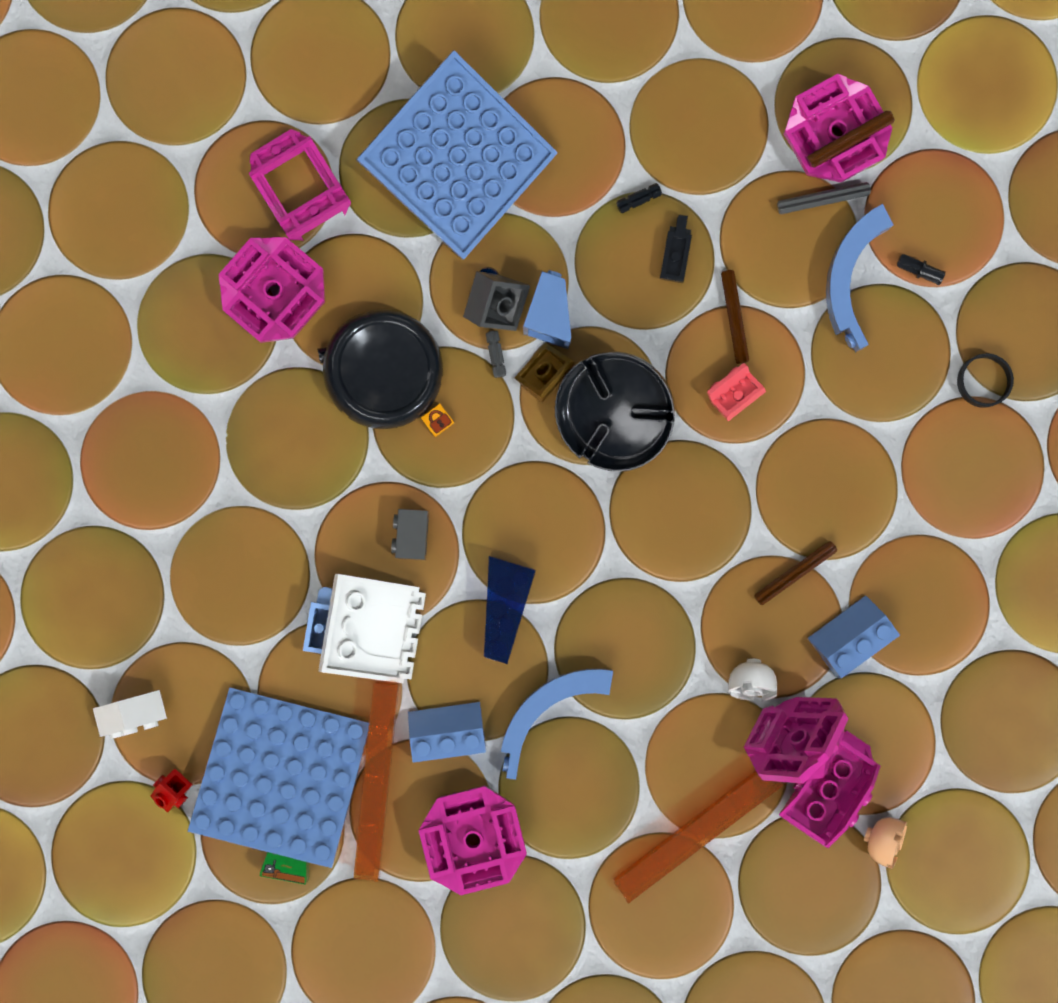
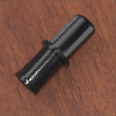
M902 254L897 261V267L915 274L918 279L920 277L938 286L943 281L946 273L928 265L925 260L921 262L905 254Z

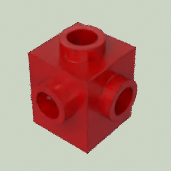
M174 769L166 777L162 775L153 784L155 790L150 797L158 807L163 808L168 813L174 806L179 809L188 799L186 793L193 784Z

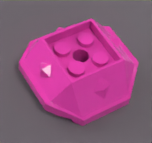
M836 74L795 97L784 136L807 176L843 182L884 160L892 126L890 124L815 168L811 167L807 156L839 138L832 133V128L840 129L843 136L883 113L881 106L868 85Z
M287 237L250 238L218 274L222 310L260 343L294 339L325 303L323 268ZM272 286H279L280 292L276 296H269V289Z
M795 697L782 702L776 707L772 705L763 708L744 745V749L762 780L804 784L808 779L824 778L835 753L839 750V744L844 736L848 717L837 698Z
M485 785L438 797L418 830L430 879L459 895L509 883L527 855L515 804ZM472 833L477 834L480 837V842L477 845H470L466 837Z

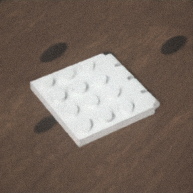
M335 573L318 671L403 683L404 679H412L414 662H409L407 659L408 657L415 658L418 638H412L411 635L412 633L419 634L422 615L415 614L416 609H424L426 593L419 592L420 587Z

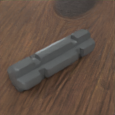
M489 331L486 333L487 343H489L488 349L491 365L494 366L492 368L495 378L506 376L505 365H503L504 358L501 343L498 342L500 341L498 331Z

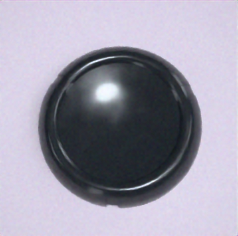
M376 309L355 315L337 329L327 345L323 359V377L327 392L336 407L341 412L343 411L347 414L349 419L360 425L374 429H393L407 425L418 419L430 408L441 387L443 361L438 344L422 323L405 313L389 309Z
M604 352L592 355L586 360L580 361L566 374L557 391L555 418L562 439L577 457H585L589 460L587 462L589 465L599 469L629 471L644 466L661 453L669 441L674 427L675 404L669 385L654 366L632 354Z

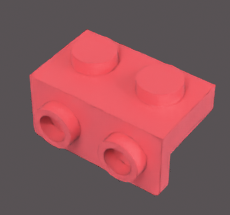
M743 363L739 367L733 368L724 379L715 382L707 391L711 404L727 421H730L766 391L763 385L749 372L748 366Z

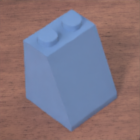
M548 270L547 273H541L523 326V334L569 349L571 330L565 279L561 278L562 275L560 273Z

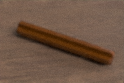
M885 111L811 153L807 156L810 166L815 168L894 123L895 119L892 112Z
M725 270L721 273L735 360L737 364H743L749 361V354L734 270Z
M831 541L825 543L756 593L754 597L760 605H764L835 554L837 552L836 546Z

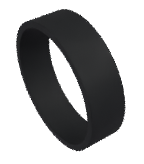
M988 353L979 354L966 361L957 377V385L961 396L971 405L981 408L992 407L1004 401L1011 393L1014 384L1013 372L1009 364L1003 358ZM975 359H991L997 362L1006 374V390L1003 396L994 403L978 402L965 389L964 373L967 366Z

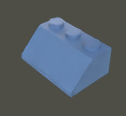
M864 596L809 636L808 640L835 677L842 679L899 637L900 634L887 616L867 596Z
M480 702L408 712L409 739L413 763L486 753Z

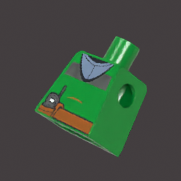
M268 852L259 876L306 885L309 881L310 863Z

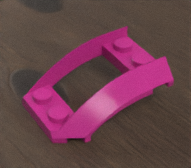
M290 129L250 154L251 170L249 175L289 240L304 241L301 236L341 211L346 215L351 201L310 136H303L300 132ZM305 151L328 190L287 214L264 175Z

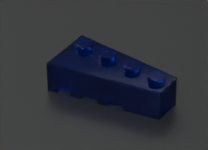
M489 556L484 657L508 664L536 570Z

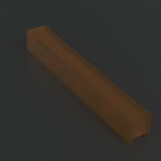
M373 683L354 868L355 879L374 880V882H378L380 879L400 683Z
M754 771L625 869L613 880L624 895L627 903L629 904L784 786V782L762 780L758 773Z

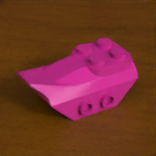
M844 732V736L839 744V750L835 753L824 778L808 779L804 784L795 783L793 786L795 791L779 816L816 842L829 848L849 826L853 827L859 818L857 813L862 806L865 807L870 802L873 796L871 791L875 786L881 766L874 762L871 747L850 732Z

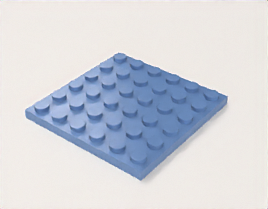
M453 50L356 160L454 253L464 260L558 152Z
M229 688L187 832L332 868L371 723Z

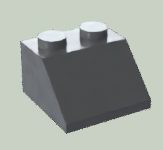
M477 271L463 317L479 327L516 331L530 285L501 275Z

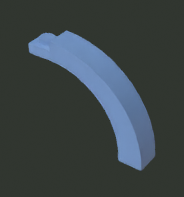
M883 204L863 216L846 234L834 253L827 275L826 303L831 325L836 335L845 331V341L849 348H853L855 352L869 344L852 309L850 298L851 276L855 263L865 246L893 226Z
M583 669L569 672L548 681L530 694L514 714L503 739L501 752L510 753V757L504 758L502 770L507 772L506 778L516 780L522 745L536 719L549 707L568 697L590 693L609 695L613 670Z

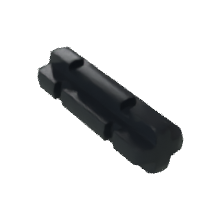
M658 183L648 186V189L644 188L628 195L627 199L624 197L618 200L616 205L619 212L625 213L631 207L636 208L649 202L650 198L655 199L661 196L662 191Z

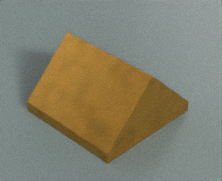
M545 343L514 378L542 403L574 367V362Z

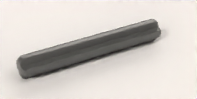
M868 182L784 199L778 201L777 209L779 214H785L870 195L871 188Z

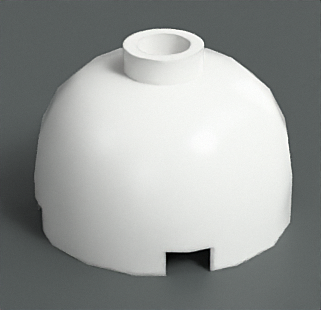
M747 659V662L739 664L731 672L728 693L731 692L730 695L732 697L754 701L753 696H762V701L773 699L777 696L776 675L769 666L761 663V660Z

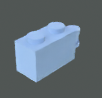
M330 587L321 588L318 592L317 602H311L303 651L319 654L322 652L332 588Z

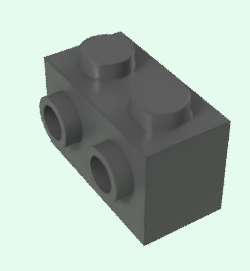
M399 509L398 514H394L393 529H397V539H392L391 553H395V558L426 560L428 511Z

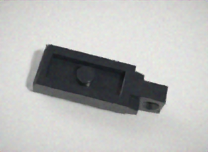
M678 215L676 227L670 226L661 267V280L678 283L684 282L692 238L691 230L686 229L688 216Z

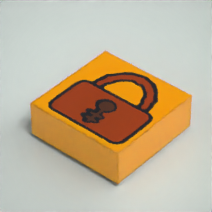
M441 404L421 417L435 438L455 424Z

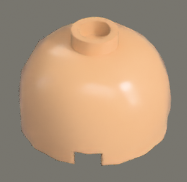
M888 817L877 821L873 828L868 827L864 841L868 842L867 850L870 857L876 863L890 869L894 868L898 859L895 855L902 848L907 830V822Z

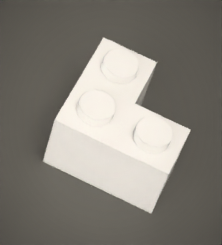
M160 690L93 708L100 737L110 735L111 739L138 732L137 727L142 725L144 730L159 726L158 721L167 719Z

